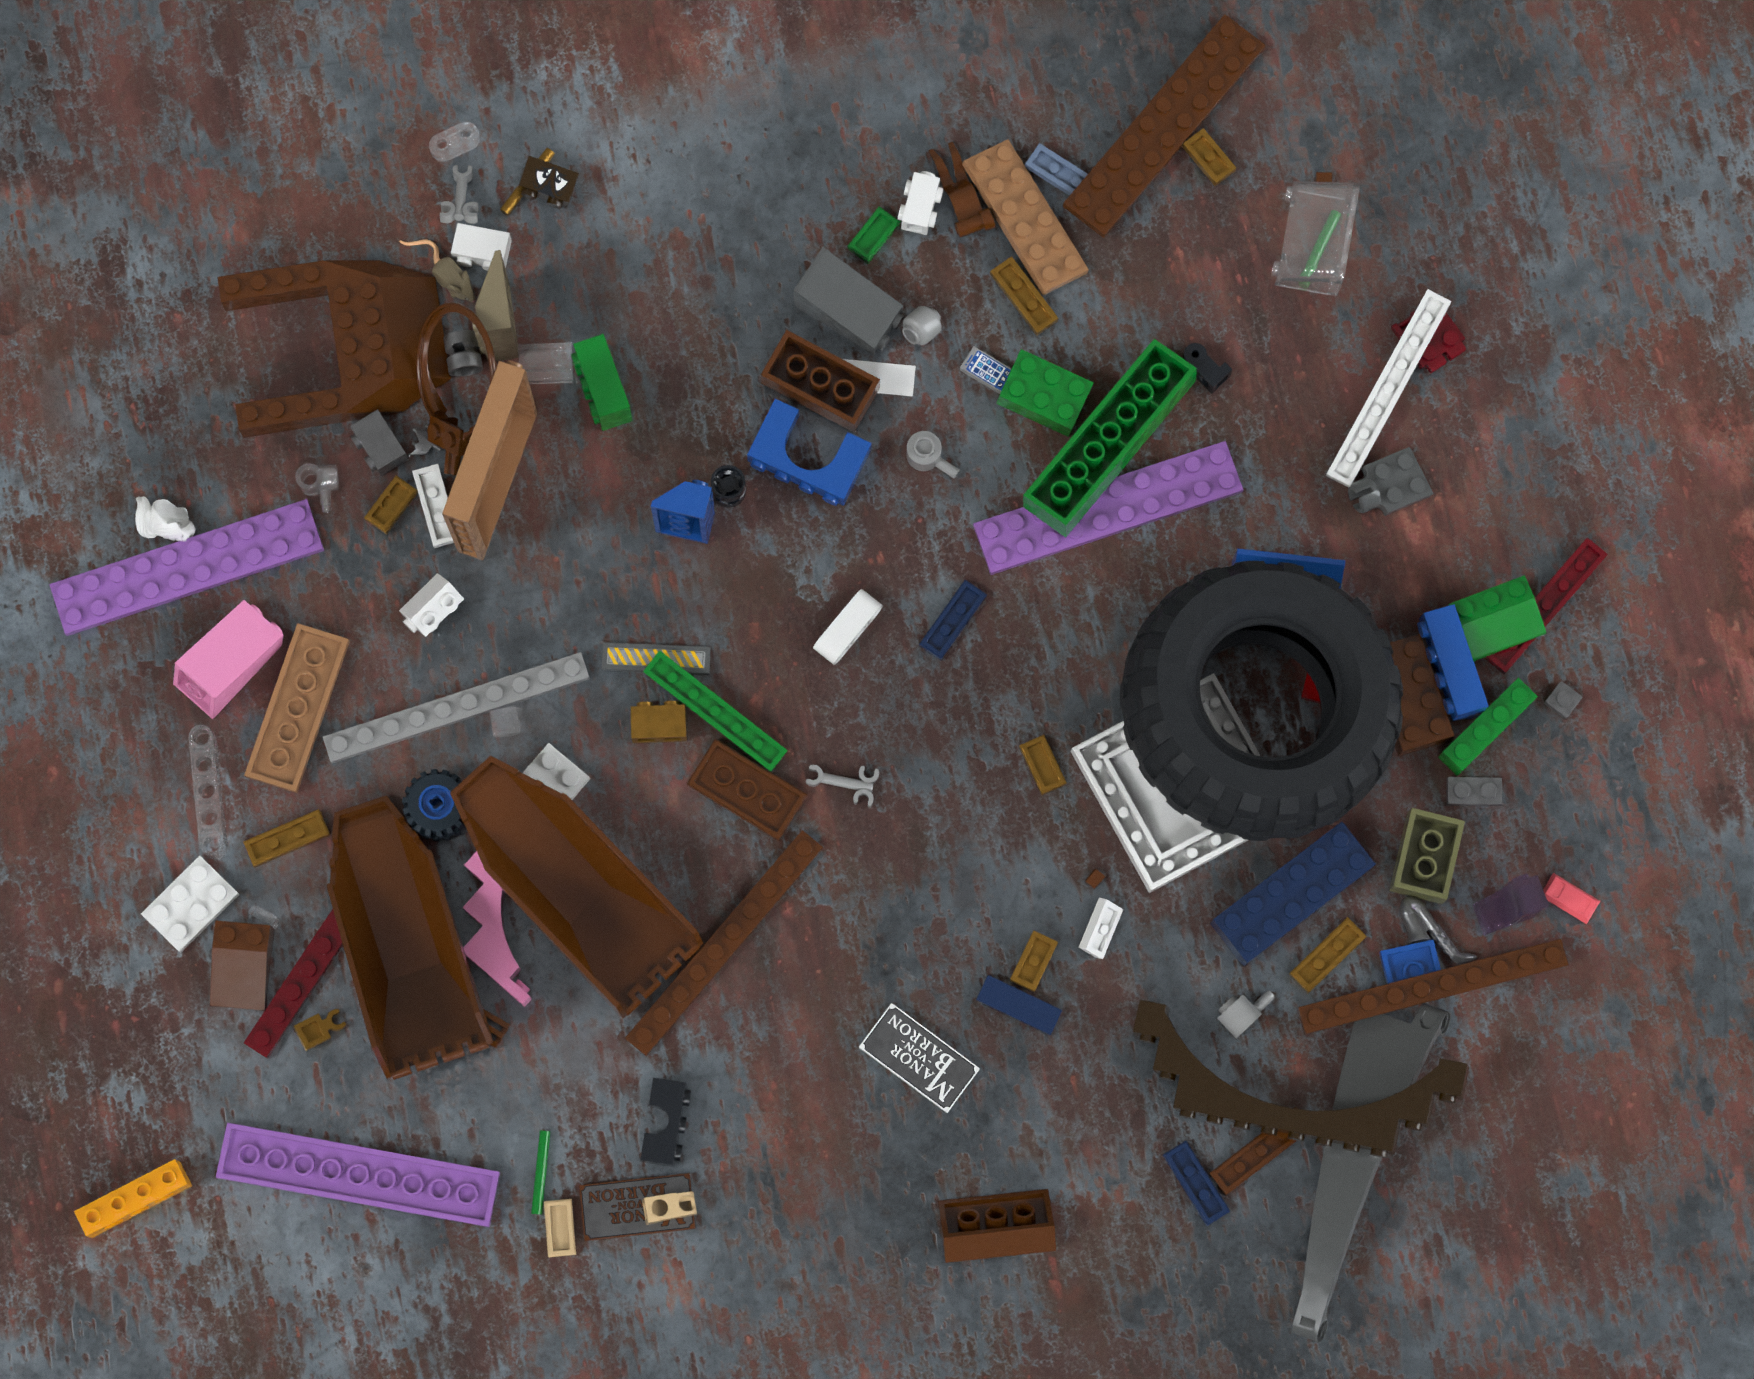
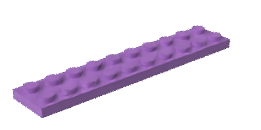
M1226 441L1117 476L1066 538L1024 507L973 523V527L989 573L993 575L1243 492V487Z
M305 499L190 537L186 541H178L49 585L66 636H70L322 552L324 548L309 502Z
M227 1123L216 1173V1178L484 1227H490L500 1172L232 1123Z

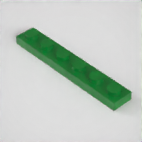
M660 650L643 672L770 772L787 753V749Z

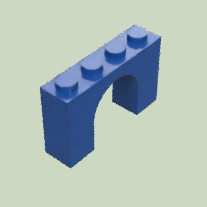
M774 399L747 454L750 466L761 472L765 470L775 474L774 477L784 483L791 481L798 484V488L805 493L813 494L815 492L823 496L822 499L831 505L837 506L839 503L844 506L871 452L872 443L847 432L835 458L830 464L818 470L802 469L789 459L785 450L788 438L799 418V409Z

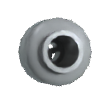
M918 306L903 320L902 332L904 337L912 344L926 345L941 332L940 314L933 308Z

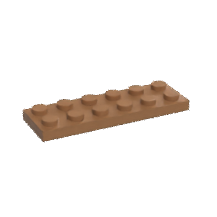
M1009 139L964 160L963 167L1042 296L1087 274L1089 269Z
M297 623L244 774L246 778L294 793L298 792L350 642L349 639Z

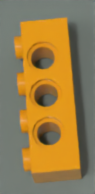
M174 1159L75 1210L74 1213L85 1235L94 1238L192 1187V1184L181 1162Z

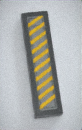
M603 642L601 669L602 671L643 672L660 650L689 674L710 675L711 647Z

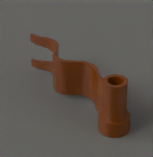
M950 142L948 146L954 166L955 183L941 157L934 149L928 150L936 165L943 189L949 196L958 222H955L954 226L958 237L961 238L980 230L988 231L995 228V222L989 208L982 210L976 191L967 178L962 165V159L954 143Z

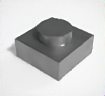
M1561 681L1543 704L1563 719H1566L1583 697Z

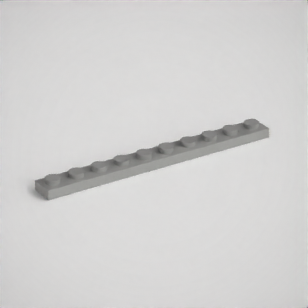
M579 652L323 736L330 762L333 764L589 680L590 678L582 653Z

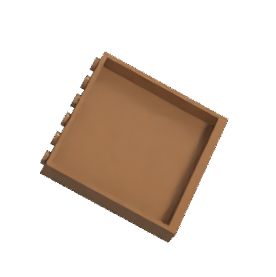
M499 361L442 513L457 551L480 560H484L538 414L526 370L522 369L523 366L514 361H507V363Z

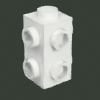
M927 171L914 172L913 179H907L904 195L908 196L906 205L901 204L898 214V220H902V230L927 235L929 227L934 228L937 212H933L935 202H941L943 188L939 187L940 178L936 177L935 174Z
M437 573L399 611L406 618L403 623L413 633L418 630L426 637L430 632L437 629L439 623L449 613L457 609L464 598L449 581Z

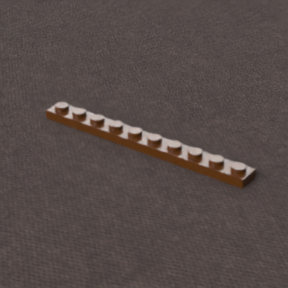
M802 830L625 1039L643 1055L647 1056L823 850V847Z
M1557 939L1298 1007L1297 1010L1305 1035L1565 967L1569 964L1562 940Z

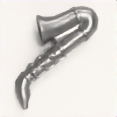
M1410 896L1402 900L1400 916L1408 932L1407 945L1428 941L1431 938L1434 941L1436 940L1438 946L1443 949V952L1449 955L1456 963H1467L1477 959V956L1474 954L1460 953L1442 927L1437 924L1427 910V906L1420 899Z

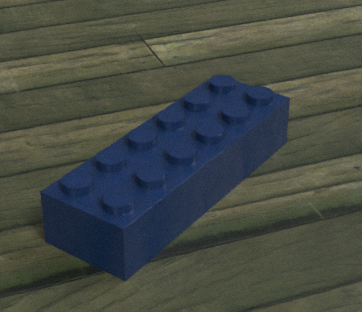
M1340 822L1214 918L1210 924L1244 967L1369 872L1376 864L1345 824Z

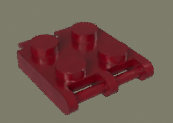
M1416 310L1411 312L1410 317L1401 323H1395L1391 326L1392 331L1399 340L1406 329L1402 330L1401 328L1409 324ZM1447 312L1417 364L1420 369L1426 367L1430 374L1447 363L1443 356L1444 354L1451 361L1466 350L1462 343L1465 337Z

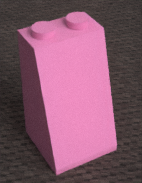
M243 600L175 662L173 685L210 718H215L282 646L283 632L276 623H270L266 620L257 606L250 605Z

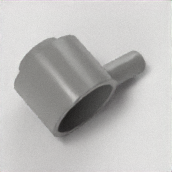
M920 431L913 434L908 440L906 457L908 463L914 469L929 471L937 467L954 479L960 471L941 458L942 446L935 434L929 431Z
M1267 990L1252 1004L1244 995H1241L1239 998L1233 995L1219 1009L1222 1014L1217 1019L1237 1039L1262 1015L1261 1011L1275 999V996L1271 991Z

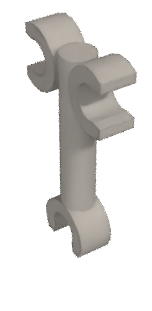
M454 165L453 178L457 182L455 205L449 201L441 202L440 222L450 223L454 220L462 221L464 219V221L470 224L478 223L476 213L479 212L478 203L468 202L465 204L467 183L473 179V168L471 165H468L467 172L460 173L458 172V165Z
M817 765L809 766V771L816 772L818 778L815 780L806 779L808 786L815 787L820 783L858 790L853 797L854 804L857 805L859 797L864 795L869 799L868 807L871 808L873 805L872 790L874 783L879 778V769H875L873 777L867 778L864 776L865 766H861L859 769L860 780L824 773Z

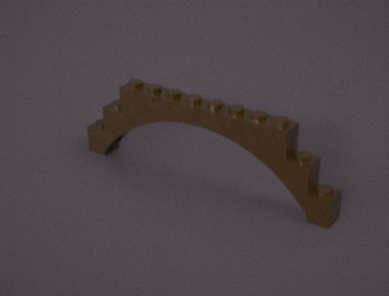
M1145 1000L1139 1001L1133 1032L1136 1036H1139V1041L1155 1044L1156 1040H1159L1153 1070L1160 1074L1159 1078L1163 1080L1175 1081L1176 1077L1179 1078L1173 1108L1180 1112L1179 1116L1195 1119L1196 1115L1207 1117L1206 1121L1213 1124L1222 1125L1223 1121L1233 1122V1127L1238 1129L1250 1130V1126L1261 1128L1260 1132L1268 1135L1277 1136V1132L1288 1133L1289 1139L1304 1141L1305 1137L1316 1139L1315 1144L1332 1147V1143L1342 1144L1343 1149L1347 1151L1359 1152L1360 1148L1371 1150L1370 1155L1387 1158V1154L1395 1155L1401 1122L1405 1123V1128L1421 1131L1422 1127L1429 1128L1435 1095L1439 1096L1440 1101L1455 1103L1456 1099L1463 1100L1469 1071L1468 1064L1440 1058L1439 1065L1421 1080L1401 1092L1363 1106L1340 1110L1311 1111L1268 1103L1239 1091L1206 1068L1191 1053L1178 1035L1169 1018L1170 1009L1167 1005Z

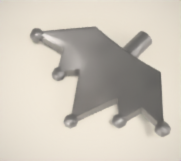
M413 428L419 443L412 442L416 449L412 453H408V457L411 455H426L432 447L438 452L442 449L428 441L427 431Z

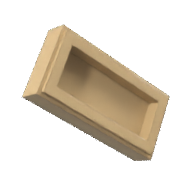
M572 1199L544 1201L548 1257L576 1255Z

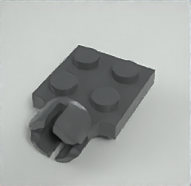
M1410 447L1363 466L1361 470L1364 478L1353 482L1348 488L1350 501L1359 498V503L1353 505L1357 512L1365 513L1374 508H1379L1384 516L1429 498L1434 494Z

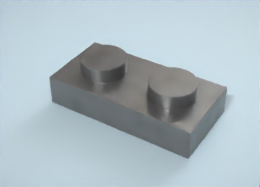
M1447 777L1446 804L1447 806H1501L1502 778Z

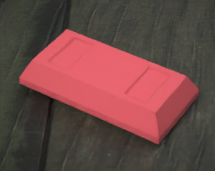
M1555 873L1551 875L1540 894V897L1585 924L1588 923L1600 903L1598 899Z

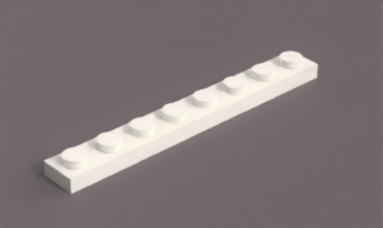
M1427 289L1326 474L1327 477L1348 488L1354 482L1449 308L1450 300Z

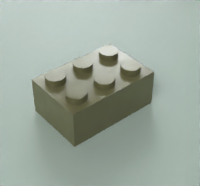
M1411 808L1406 815L1389 891L1443 904L1448 898L1465 821Z

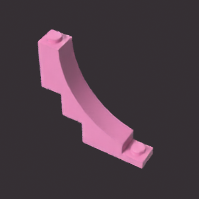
M476 851L464 866L483 885L463 906V909L482 927L463 948L466 957L525 1007L532 998L527 994L530 989L519 979L516 982L512 981L521 969L512 954L505 933L503 919L505 892L485 871Z

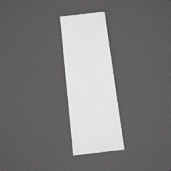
M843 359L879 378L880 389L877 393L913 396L916 366Z

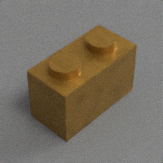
M665 701L664 705L653 706L652 702L636 703L637 706H630L631 739L633 743L687 741L685 704L680 705V701Z

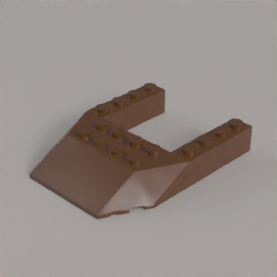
M322 260L217 277L220 300L225 311L321 296L329 297L342 387L235 404L238 428L243 438L361 420L377 409L382 416L399 414L409 409L410 405L421 398L416 372V352L419 335L425 320L436 307L440 306L435 277L380 260ZM442 318L436 324L428 346V370L435 388L451 380L447 365L448 356L445 352Z

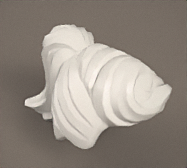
M138 496L136 498L135 522L137 531L141 536L146 538L160 536L173 541H186L188 538L193 537L196 529L193 522L189 520L186 508L176 507L165 499L156 500L151 506L145 496Z

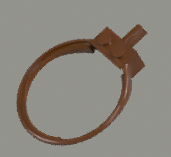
M450 302L436 307L423 324L417 344L416 372L420 395L430 416L427 429L428 441L446 450L444 473L457 475L461 456L465 454L475 425L471 426L468 432H464L463 429L458 427V419L456 417H448L445 414L447 409L431 380L427 362L428 346L436 324L443 316L451 312L463 314L472 321L481 334L486 346L490 367V384L496 371V360L490 337L478 316L468 307Z

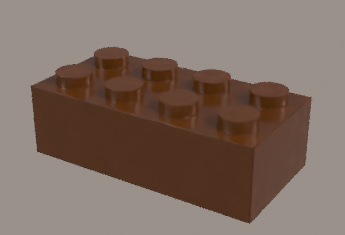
M788 330L785 331L761 373V384L855 433L880 389L879 378Z
M1418 634L1390 642L1393 649L1392 658L1394 665L1398 666L1403 686V696L1401 697L1402 728L1395 744L1398 757L1449 742L1454 737V733L1445 711L1431 664L1427 658L1422 637Z

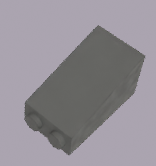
M823 247L793 290L795 307L872 355H875L878 349L882 351L890 340L888 334L892 328L897 329L904 319V315H902L903 305Z

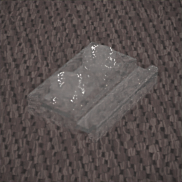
M572 343L518 344L519 364L523 366L522 369L526 370L529 384L573 383Z

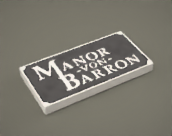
M892 1003L859 1046L862 1051L946 1113L949 1112L980 1070L979 1067Z

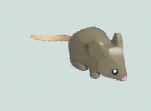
M427 239L414 242L399 241L407 246L421 244L432 246L435 264L432 274L443 288H447L453 298L457 297L470 302L476 301L472 281L467 271H462L458 264L450 257L440 259L439 248L433 241Z

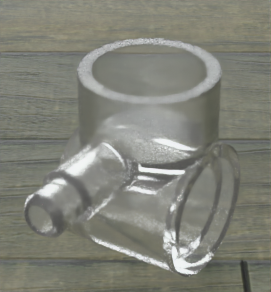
M311 463L303 464L297 469L295 474L299 488L304 494L309 496L320 494L322 511L329 513L331 511L330 491L339 490L337 465L316 466ZM308 475L317 476L315 483L311 485L304 484V480Z

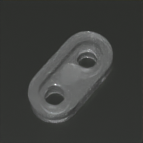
M463 122L444 130L431 138L429 142L430 153L438 161H448L468 152L479 144V130L470 122ZM465 131L471 133L467 138L461 136ZM441 142L447 144L443 149L437 147Z

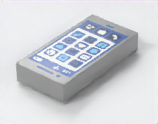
M973 346L960 366V371L1000 394L1011 368Z

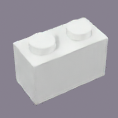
M457 223L451 250L452 258L460 266L472 267V265L482 266L484 270L488 271L494 252L501 250L506 268L512 242L510 233Z

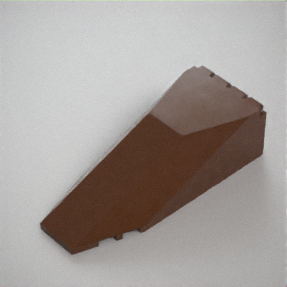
M491 755L450 792L485 871L623 1019L642 1003L635 995L640 993L647 999L662 984L656 978L658 974L667 980L682 966L676 959L678 955L687 961L700 949L699 947L703 944V941L693 925L565 793H560L544 785L543 782L519 772L518 769Z
M387 795L335 812L332 832L333 855L329 862L331 875L330 883L327 884V890L371 1047L386 1078L392 1077L393 1080L410 1075L412 1074L410 1066L415 1065L417 1072L439 1065L437 1057L442 1056L444 1063L464 1057L465 1052L463 1048L466 1047L469 1048L470 1054L489 1048L488 1044L493 1043L492 1035L433 853L420 840L415 830L413 831L403 815Z

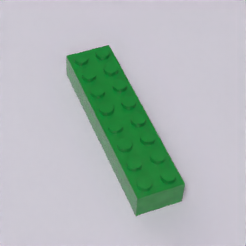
M1153 339L1024 493L1023 507L1066 538L1196 382L1197 368L1156 339Z

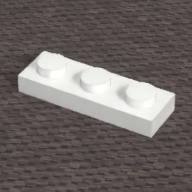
M435 464L412 471L433 547L438 548L454 543L442 515L448 496L439 465Z

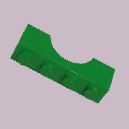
M1518 677L1438 758L1458 776L1538 696Z

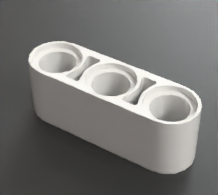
M863 589L859 590L817 640L813 649L833 665L837 664L878 615L883 605Z

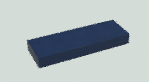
M964 580L919 643V646L941 661L983 603L987 594L967 580Z
M989 975L976 1001L1051 1036L1062 1012L1061 1009Z
M1187 1141L1182 1142L1162 1155L1206 1226L1230 1212Z

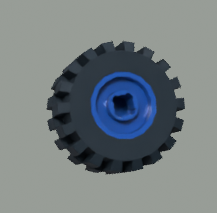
M431 769V773L427 774L424 771L420 773V778L416 779L414 777L411 780L412 785L406 787L404 791L406 797H403L402 800L404 815L413 830L427 840L431 838L433 841L440 842V839L445 841L451 840L450 836L453 835L459 836L461 834L460 830L462 828L466 829L450 794L462 782L459 776L456 774L452 775L447 770L438 772L437 769Z

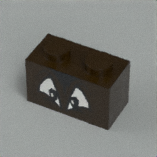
M528 156L517 190L522 192L521 195L528 199L536 200L540 198L546 200V204L551 207L561 209L563 206L567 208L579 173Z

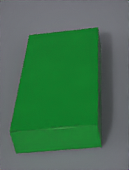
M879 206L849 243L847 249L869 264L900 225V221Z

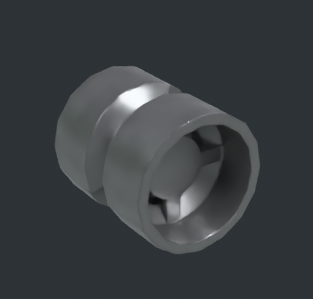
M473 330L455 331L443 337L445 352L450 355L447 358L449 375L457 377L469 376L483 370L481 354L476 352L480 347Z

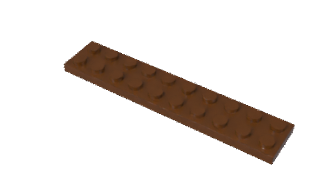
M1224 14L1065 200L1063 207L1101 237L1105 238L1179 151L1183 143L1190 138L1264 51L1266 45Z

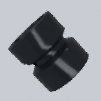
M724 465L716 469L712 474L711 487L716 503L727 508L741 504L746 495V482L742 471L736 466Z

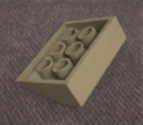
M496 250L475 309L476 315L490 337L495 360L501 361L520 358L509 279L501 250ZM472 323L481 355L486 354L488 360L484 340L476 326Z

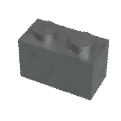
M378 409L350 426L354 433L350 438L358 450L361 448L365 450L368 456L364 460L372 472L377 470L382 477L408 461L405 451Z

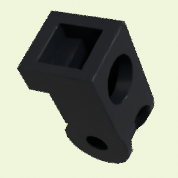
M1192 343L1185 348L1183 359L1197 368L1196 379L1211 394L1231 377L1232 368L1226 362L1219 367L1207 355L1203 345Z

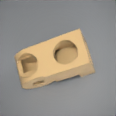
M693 1191L646 1197L642 1200L646 1225L697 1214Z

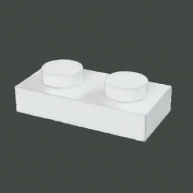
M1099 898L1078 948L1095 958L1103 959L1123 909L1107 899Z

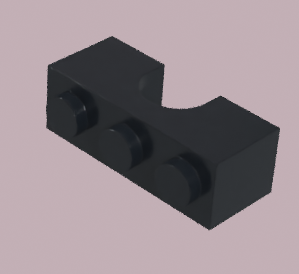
M653 1078L649 1106L650 1108L665 1111L668 1114L669 1123L667 1128L661 1133H644L641 1162L674 1167L675 1161L681 1160L683 1145L678 1144L680 1133L685 1134L687 1117H682L684 1106H689L691 1090L687 1089L686 1082Z

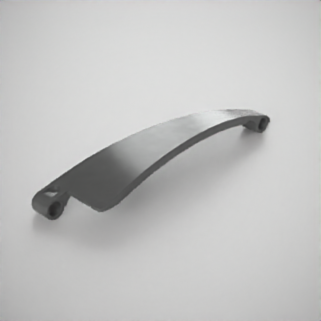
M1423 1003L1411 1024L1385 1014L1355 1021L1332 1110L1354 1108L1377 1102L1401 1092L1414 1084L1434 1041L1438 1036L1446 1033L1451 1021V1013ZM1332 1143V1147L1325 1146L1309 1235L1303 1289L1292 1324L1293 1333L1317 1343L1323 1340L1327 1332L1328 1305L1361 1210L1382 1159L1381 1157L1370 1155L1371 1150L1360 1148L1359 1152L1344 1150L1343 1145Z

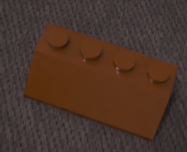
M1048 1189L938 1201L945 1263L1056 1251L1055 1224Z

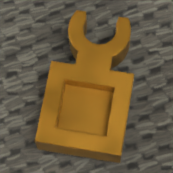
M339 1009L331 1010L324 1020L321 1019L318 1013L293 1026L305 1051L330 1040L331 1036L328 1031H340L346 1026L345 1022L338 1025L332 1022V1017L339 1014Z

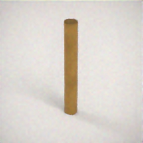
M546 148L538 159L549 162L555 153L551 149ZM517 187L500 208V211L507 216L523 197L521 195L522 192L518 191Z

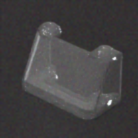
M1294 181L1292 186H1287L1284 201L1289 202V212L1283 247L1279 261L1274 260L1271 276H1276V286L1337 297L1344 280L1360 184L1350 182Z

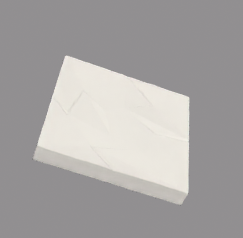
M1213 673L1200 680L1202 705L1214 729L1223 739L1237 749L1260 756L1215 674ZM1124 721L1071 749L1075 761L1149 893L1248 841L1238 835L1230 833L1219 834L1202 827L1201 822L1187 814L1181 815L1166 802V797L1156 787L1153 788L1147 782L1138 768L1139 762L1125 739Z

